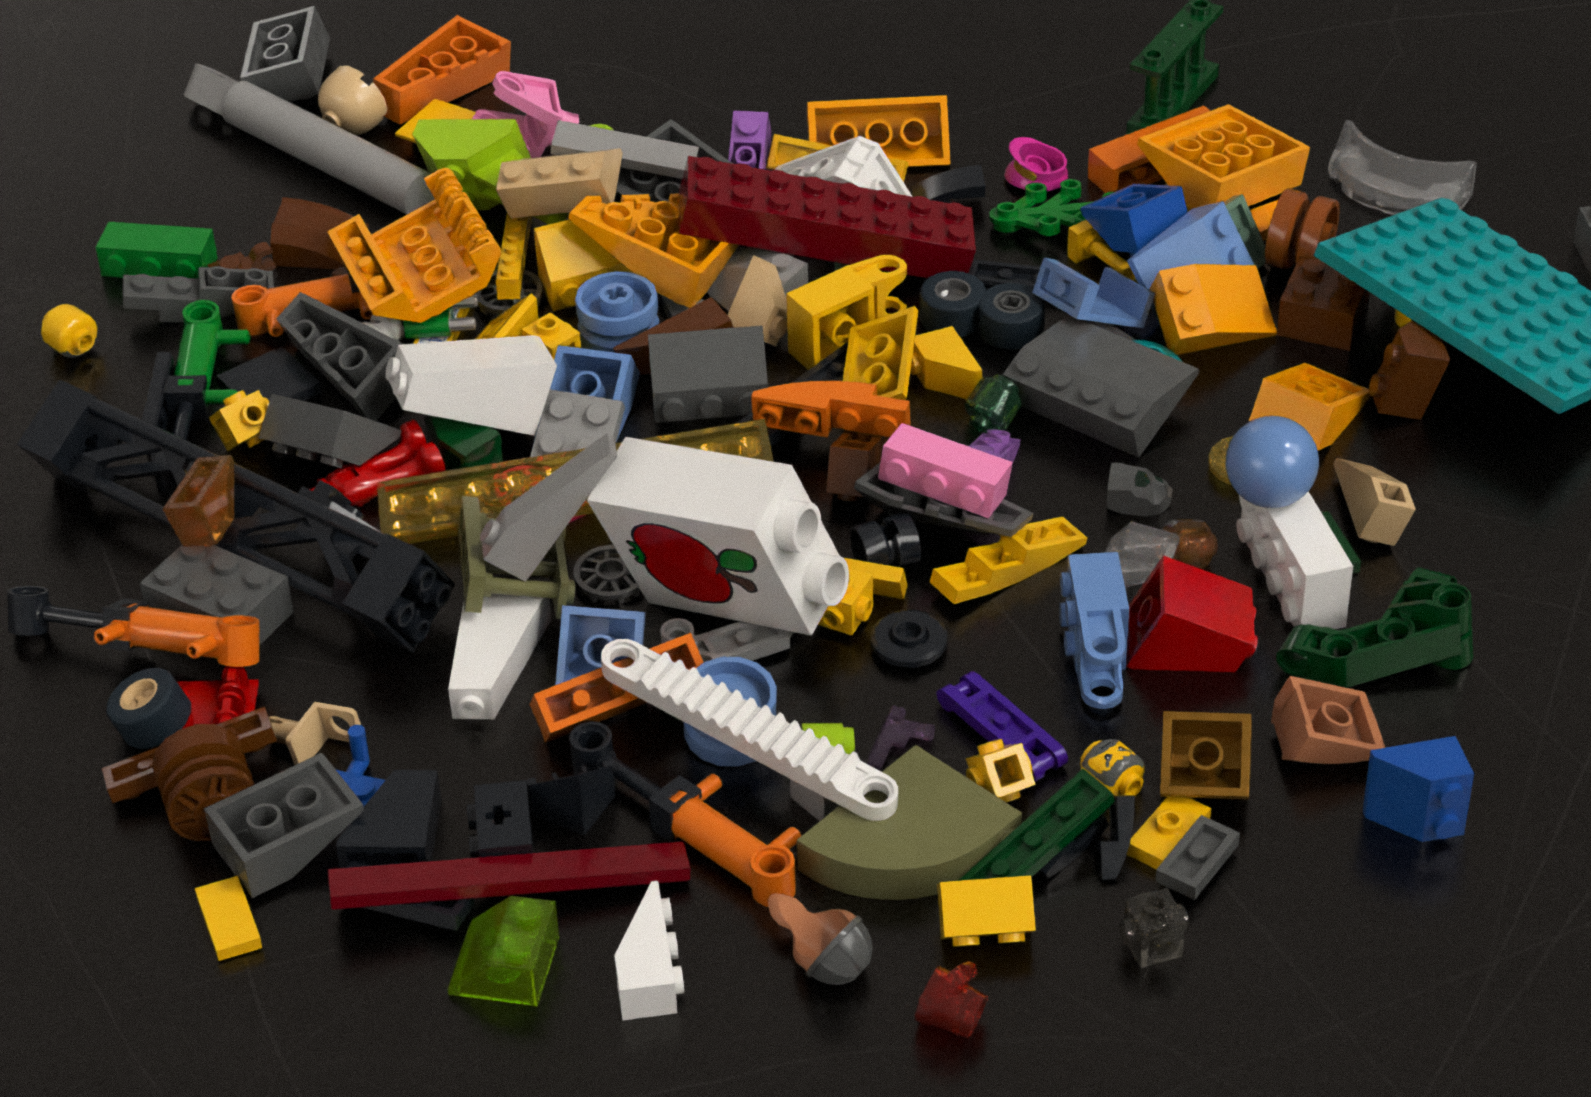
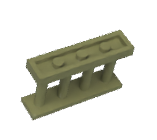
M462 496L458 524V543L465 612L481 613L484 597L490 598L491 594L551 598L554 603L555 618L561 619L562 605L573 604L575 597V580L568 577L564 549L566 528L544 556L548 561H541L530 575V577L550 578L551 582L527 580L525 582L521 579L493 577V573L512 575L483 559L480 535L486 523L491 519L496 520V518H488L486 513H480L478 497Z

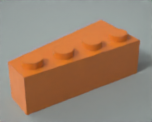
M456 15L373 78V83L385 98L388 108L384 117L401 125L413 118L433 99L448 103L493 82L498 72H510L511 41Z

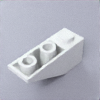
M651 881L614 955L622 1021L676 1014V994L684 993L681 966L672 967L671 961L672 959H679L675 931H666V925H673L670 898L661 899L658 881Z

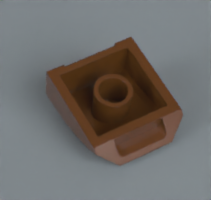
M282 197L281 205L271 226L270 245L273 250L272 257L276 266L319 269L345 267V263L327 231L354 216L320 203Z

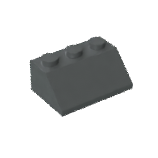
M312 6L253 22L240 76L241 81H248L288 102L299 99L308 100L319 94L330 36L316 7Z
M762 325L648 335L655 423L746 416L752 412L751 395L753 391L768 388Z
M271 394L259 438L272 442L271 450L289 456H294L296 451L295 456L317 463L321 456L320 463L342 469L344 462L362 465L400 438L402 430L344 410Z

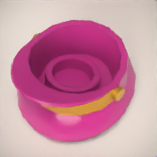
M1018 137L1009 143V151L1014 159L1005 169L1004 177L1008 183L1023 190L1030 183H1042L1046 185L1047 192L1060 188V183L1068 179L1067 158L1057 148L1028 137Z

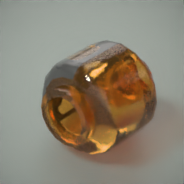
M1173 519L1167 521L1161 530L1156 533L1154 551L1159 561L1164 555L1204 570L1217 552V539L1208 524L1200 519Z

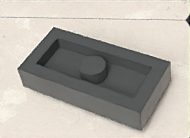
M1201 815L1156 869L1155 882L1195 900L1238 847L1240 833Z

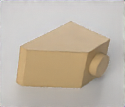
M753 255L727 316L731 319L734 328L762 325L764 342L773 346L777 345L779 339L783 337L787 330L786 296L776 265Z

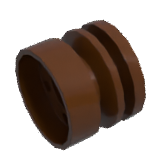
M196 724L178 730L161 743L155 751L152 761V768L171 828L181 837L194 841H211L204 808L255 785L239 738L230 729L216 724Z

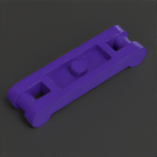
M975 671L962 676L959 680L960 683L954 686L948 684L937 691V699L941 707L947 712L953 711L988 742L1002 739L1004 745L1022 743L1024 751L1031 761L1032 775L1035 782L1045 777V771L1048 769L1057 770L1068 763V755L1058 741ZM1037 750L1040 755L1036 757L1032 752Z

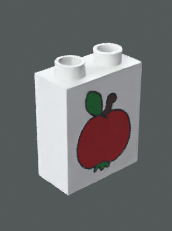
M625 437L617 450V458L587 499V502L648 603L812 636L827 607L837 605L846 593L849 582L847 562L837 552L821 521L818 507L811 502L792 465Z

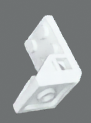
M862 136L778 165L775 169L802 177H818L824 181L841 184L851 183L858 187L873 190H889L895 194L912 196L880 145Z

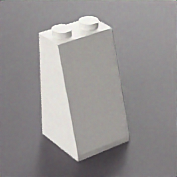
M534 335L398 345L395 357H390L387 363L386 379L389 381L393 394L396 395L402 410L535 436L557 365L542 339Z

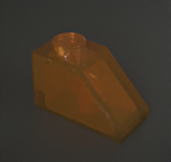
M231 455L197 458L164 506L163 511L183 547L200 545L207 547L218 544L233 521L234 460Z

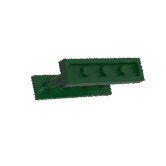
M1190 0L1130 63L1131 71L1146 75L1144 104L1127 121L1126 134L1185 113L1219 76V64L1207 61L1204 58L1206 30L1223 13L1224 6L1211 3L1208 0Z

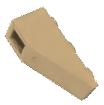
M1336 458L1333 465L1358 537L1370 543L1379 542L1395 546L1416 510L1407 485L1373 466Z

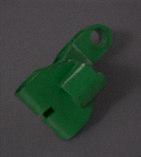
M1420 567L1416 568L1409 579L1404 581L1381 619L1341 631L1311 624L1296 625L1276 653L1277 664L1284 672L1291 676L1345 688L1429 663L1445 669H1462L1473 660L1471 594L1465 586L1457 583L1455 576Z

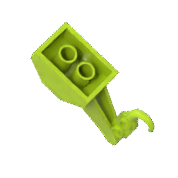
M419 119L412 133L428 171L434 173L442 168L451 169L458 182L462 185V192L468 195L477 210H489L497 204L503 205L496 191L501 162L531 158L516 119ZM605 124L590 125L592 127L613 130ZM568 213L532 217L546 224H553L564 221Z

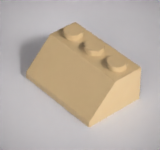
M621 148L501 162L496 191L510 219L568 213L586 196H600L602 199L601 203L608 204L615 200L623 152Z

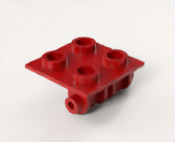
M226 666L222 670V680L176 681L191 701V714L183 728L196 724L217 725L254 711L259 679L248 680L244 667Z

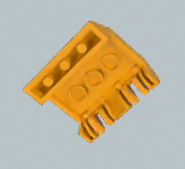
M442 168L424 178L434 200L377 232L370 234L360 214L327 231L374 316L422 323L431 317L438 316L449 307L472 297L476 292L487 287L501 256V248L491 232L486 230L485 222L468 195L462 192V185L458 182L451 169Z

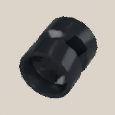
M907 512L885 517L882 519L881 525L873 520L851 526L849 534L854 560L888 566L891 563L895 567L920 562L921 546L914 521Z

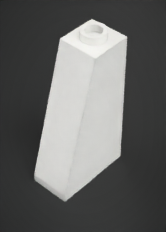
M491 594L490 598H483L481 613L465 612L463 602L448 688L452 719H495L551 621L549 598Z

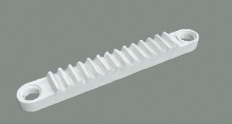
M629 639L611 641L603 648L601 652L602 673L612 684L864 819L882 821L895 813L898 806V786L895 780L860 761L856 752L853 751L851 754L845 753L842 745L832 746L827 737L817 738L810 728L803 731L797 721L794 720L792 723H788L782 713L779 712L776 716L773 715L767 705L760 708L753 698L743 699L740 691L730 692L725 683L721 682L719 685H716L710 675L707 674L704 678L701 677L697 668L686 669L683 661L673 662L666 652L660 655ZM620 656H627L634 660L632 665L625 668L616 667L611 662ZM878 790L884 792L888 799L881 803H872L866 800L864 795L869 791Z

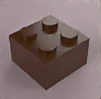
M1299 257L1280 299L1277 336L1350 351L1368 309L1370 292L1321 260Z

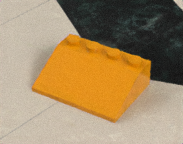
M1229 104L1140 137L1137 143L1169 186H1182L1186 207L1189 209L1221 201L1225 202L1229 198L1241 194L1244 195L1249 207L1283 193L1287 188L1292 189L1300 186L1310 147Z

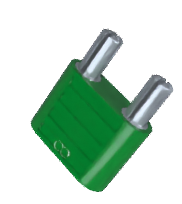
M473 295L470 298L464 299L444 310L438 316L431 317L422 323L404 320L405 338L451 336L452 331L475 330L476 320L474 317L453 318L454 309L477 308L478 297Z

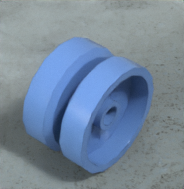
M619 271L603 273L586 280L577 290L575 297L576 314L579 319L577 326L580 332L581 347L584 349L614 352L613 347L659 324L657 316V291L654 284L644 276L632 272Z
M719 657L706 661L697 667L701 677L704 678L707 674L710 675L716 685H719L721 682L725 683L730 692L740 691L743 699L753 698L760 708L767 705L771 713L776 716L777 686L771 674L757 662L742 657ZM684 722L685 740L690 750L703 761L717 766L738 767L756 761Z

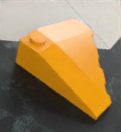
M679 193L670 194L669 201L658 202L650 201L649 194L622 195L620 203L611 202L608 204L601 203L602 199L600 196H586L569 213L568 217L569 220L633 273L644 276L652 282L657 293L671 299L676 304L684 305L688 308L696 305L707 293L739 246L738 244L679 234Z

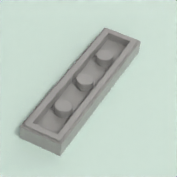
M558 120L551 143L550 154L562 155L621 148L623 154L620 167L682 179L688 156L698 157L699 147Z

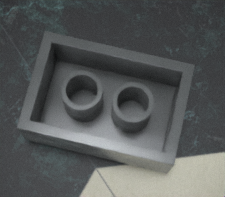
M194 536L188 538L140 582L143 601L150 602V607L216 617L245 615L258 618L260 621V644L294 613L288 576Z

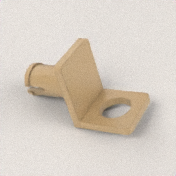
M314 702L300 721L284 719L278 716L269 717L277 739L273 743L287 745L294 765L314 757L328 738L349 742L348 731L339 728L334 723L332 716L341 717L350 727L361 725L357 712L353 708Z

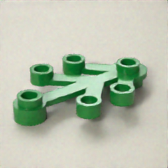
M1075 179L1062 181L1060 183V192L1048 201H1046V185L1030 183L1025 186L1024 197L1015 203L1003 202L998 204L997 207L990 211L989 219L993 223V228L999 232L1011 233L1018 231L1021 227L1038 231L1044 236H1054L1060 233V224L1071 227L1086 220L1082 215L1081 207L1092 202L1067 204L1071 200L1081 197V182ZM1114 192L1104 193V194L1102 195V198L1105 197V196H1107V195H1110V194H1112V193H1114ZM1046 201L1039 207H1032L1036 203H1042Z

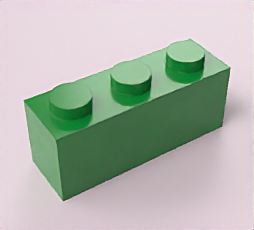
M108 221L96 245L101 276L123 278V275L146 274L157 277L183 276L198 279L199 267H208V264L216 262L218 258L213 229Z

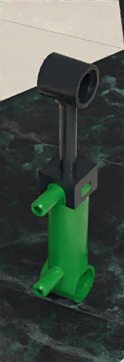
M197 300L184 307L182 311L184 329L173 376H168L164 391L169 421L175 422L172 434L186 441L191 422L208 421L211 405H225L223 400L237 393L236 389L209 390L218 347L221 345L248 344L250 342V332L247 329L223 330L219 306L210 300ZM151 455V461H153L155 456ZM172 473L154 475L156 486L160 491L167 494L181 493Z

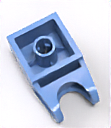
M1118 552L1068 555L1067 572L1060 573L1061 595L1066 597V602L1059 603L1060 626L1068 627V631H1064L1066 656H1073L1083 701L1087 705L1098 709L1113 708L1122 701L1123 697L1122 670H1126L1129 605ZM1104 686L1112 689L1114 693L1101 697L1093 694L1091 690Z

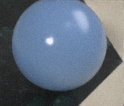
M1264 416L1246 423L1233 436L1226 453V472L1235 491L1246 501L1264 508H1281L1300 500L1313 486L1319 470V454L1312 436L1297 422L1281 416Z

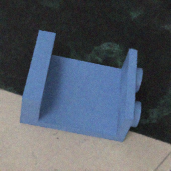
M1043 258L1032 291L1033 294L1076 319L1144 328L1155 296L1154 292L1111 268L1104 267L1100 282L1097 284L1059 261L1050 258Z

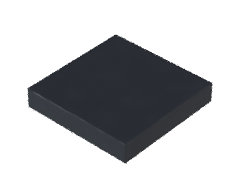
M282 346L217 375L218 386L221 389H236L237 392L244 390L246 396L259 390L262 397L267 398L269 401L271 394L306 401L322 393L320 382Z

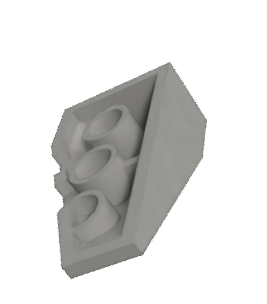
M737 247L707 291L708 297H712L718 305L720 304L729 312L753 255L776 265L785 296L786 293L808 284V263L782 252Z
M608 433L603 435L506 506L496 520H489L480 535L483 559L526 582L617 458L614 436Z

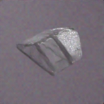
M1131 521L1110 539L1104 553L1118 552L1124 585L1127 588L1143 584L1163 555L1173 558L1180 538L1175 533Z

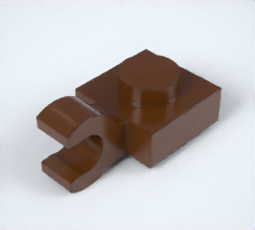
M261 242L256 244L246 257L239 252L210 263L208 267L220 266L229 269L257 268L272 271L276 268V264L271 257L262 260L264 256L272 254L273 250L267 242Z

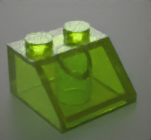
M510 896L471 920L448 986V994L538 1006L559 940L555 901Z

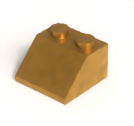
M1163 711L1160 797L1249 799L1252 742L1251 714Z

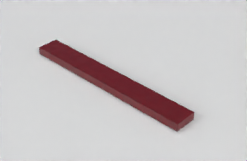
M682 841L328 869V884L331 909L335 910L650 884L651 881H658V883L682 882L690 880L691 868L685 844Z

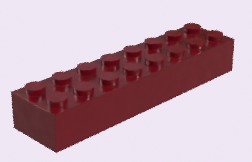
M688 156L679 189V234L849 265L880 255H893L905 261L907 275L927 279L937 273L946 271L969 273L976 252L972 207H966L955 202L944 203L929 200L922 196L912 197L895 194L889 190H873L858 187L851 183L841 184L824 181L818 177H802L787 174L780 170L770 171L753 168L742 163L732 164L715 161L709 157ZM883 267L880 270L891 272L897 270V268Z

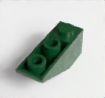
M423 414L432 441L443 458L446 471L465 484L470 485L503 463L502 439L500 433L495 428Z

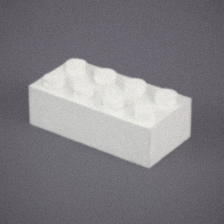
M1309 491L1297 502L1281 508L1259 507L1246 501L1239 495L1242 507L1241 519H1238L1236 523L1239 539L1242 543H1247L1251 550L1254 566L1257 569L1261 568L1266 577L1270 594L1276 595L1281 603L1284 619L1287 622H1291L1294 627L1300 624H1311L1332 629L1346 627L1353 565Z

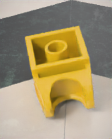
M893 255L876 256L847 265L786 293L788 353L809 370L848 342L851 327L889 315L885 310L887 308H894L898 311L907 309V304H904L898 297L888 296L907 275L905 261ZM883 267L897 268V270L888 273L880 271Z

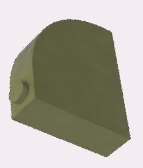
M915 745L882 771L894 779L898 786V806L895 813L882 821H870L842 806H838L797 839L798 871L831 889L863 898L906 900L937 895L938 883L958 881L1022 823V812ZM878 790L869 791L864 795L865 799L872 803H881L888 799L884 792Z

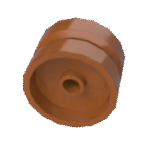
M1289 188L1284 190L1278 199L1268 230L1265 247L1266 265L1271 268L1287 271L1294 263L1296 266L1299 257L1318 259L1314 256L1318 243L1336 237L1340 215L1339 202L1336 199L1318 196L1310 203L1305 192Z

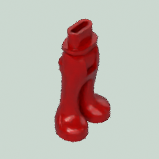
M411 419L400 426L402 431L399 443L395 447L373 456L360 466L347 463L343 465L342 469L337 468L329 473L326 480L323 477L317 479V484L321 480L335 487L352 502L350 506L362 507L372 498L415 482H431L439 479L446 474V469L436 445L433 442H426L421 427L415 419Z

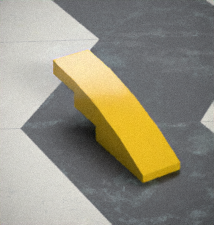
M1063 516L1028 523L1012 537L1001 535L997 543L969 548L965 561L962 563L934 568L930 583L953 604L982 597L1021 582L1054 565L1086 545L1088 537Z

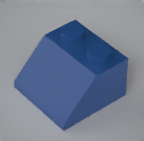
M1132 184L1081 207V212L1113 251L1129 252L1130 256H1133L1185 215L1187 207L1182 186Z
M1456 736L1370 750L1362 811L1365 818L1421 842L1464 835L1474 772Z

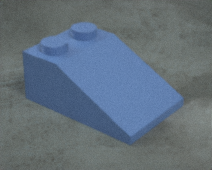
M1223 201L1191 209L1127 260L1138 284L1150 290L1149 288L1160 270L1191 264L1254 265ZM1152 302L1151 310L1160 325L1154 302Z
M558 345L554 359L557 368L550 389L623 401L625 411L617 436L618 440L631 411L640 376L632 356L629 354Z

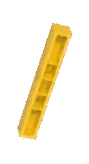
M508 213L506 215L501 256L496 275L497 300L521 298L532 216L510 219Z

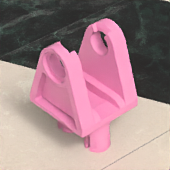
M506 71L498 72L493 79L492 84L496 89L494 95L526 113V115L479 109L472 118L516 119L531 158L541 157L545 148L551 146L558 120L579 124L578 114L561 109L556 81Z

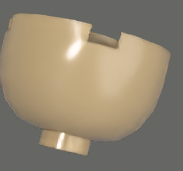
M339 66L326 78L320 87L318 103L322 119L354 135L365 134L384 119L383 116L388 110L385 98L373 82L368 86L360 79L364 75L362 72L350 66Z

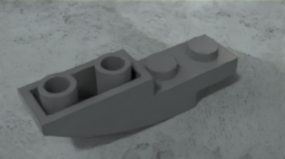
M214 266L199 267L198 279L183 276L157 277L146 274L123 275V309L159 310L160 322H184L182 311L185 306L197 300H210L219 306L220 316L225 317L235 314L231 299L235 290L247 285H261L266 289L274 288L273 272L257 268L229 269Z

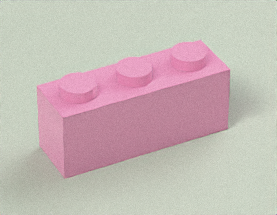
M901 423L883 445L878 479L989 519L1007 494L1013 462Z

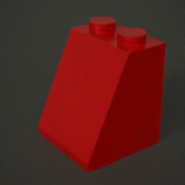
M1163 555L1129 604L1126 667L1134 670L1236 672L1245 658L1249 659L1252 657L1258 643V637L1254 631L1256 607L1253 606L1252 588Z

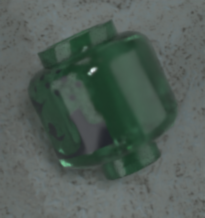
M998 374L993 375V377L981 378L964 403L965 410L971 417L969 419L970 425L982 433H987L990 429L1004 431L1008 428L1022 405L1021 398L1018 395L1020 392L1019 388L1012 381Z

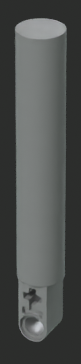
M195 63L184 96L222 115L227 123L405 214H409L434 200L424 180L426 176L432 173L248 81L239 82L217 70Z

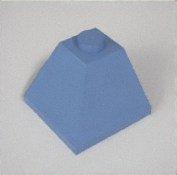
M562 605L555 685L601 668V652L605 645L611 641L629 639L643 645L646 612ZM627 656L617 657L611 663L627 658Z

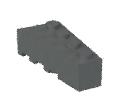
M302 292L276 318L293 345L362 417L377 421L397 398L393 394L389 381L386 379V367L390 357H395L398 345H403V343Z

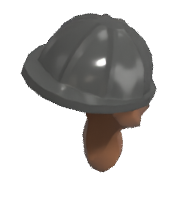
M778 893L769 896L768 906L770 914L779 925L790 929L793 934V957L795 962L806 970V976L809 978L813 977L826 984L841 985L854 981L869 965L872 956V941L867 928L862 923L863 919L859 915L855 916L853 913L842 909L811 913L796 898Z

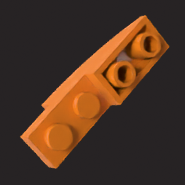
M808 381L772 386L753 391L751 395L753 425L826 438H828L832 428L891 437L901 423L911 426L910 401L877 396V385L848 381Z

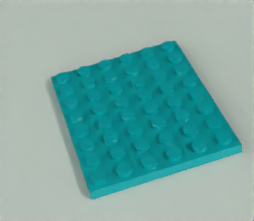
M1439 198L1318 243L1314 253L1316 258L1557 414H1561L1591 399V290L1577 283V279L1573 275L1560 272L1548 265L1544 257L1524 250L1517 245V241L1513 238L1495 232L1488 227L1484 220L1466 214L1459 209L1455 202Z

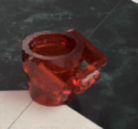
M967 960L959 964L952 971L938 966L932 974L923 994L919 997L914 1020L927 1027L931 1025L969 1038L981 1018L988 998L987 995L967 984L968 981L978 974L976 965Z

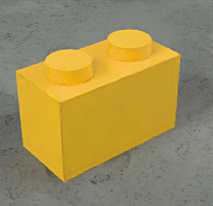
M1031 876L948 881L937 884L941 939L952 938L953 947L980 945L979 936L997 935L998 943L1025 942V933L1036 931Z

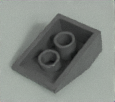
M320 753L204 808L212 845L234 875L239 877L240 883L251 898H254L292 879L364 811V805L324 754Z

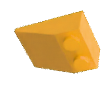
M1191 264L1160 270L1149 288L1150 291L1155 293L1153 302L1167 348L1176 355L1276 336L1277 334L1256 265Z
M1302 363L1263 378L1249 421L1264 416L1289 418L1308 431L1319 451L1334 443L1370 400L1371 395L1369 389L1310 364Z

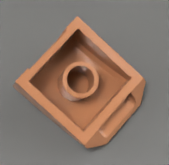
M1289 676L1274 699L1271 723L1274 724L1283 753L1282 760L1317 764L1355 763L1369 761L1370 750L1386 748L1367 695L1363 691Z

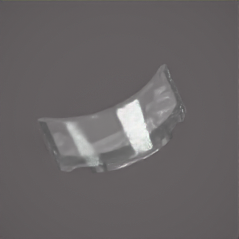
M1346 120L1331 156L1328 172L1331 178H1337L1342 183L1341 191L1350 198L1369 208L1372 207L1384 213L1396 215L1439 198L1455 202L1461 210L1473 195L1477 162L1471 160L1437 162L1403 156L1375 144L1356 128L1353 121Z

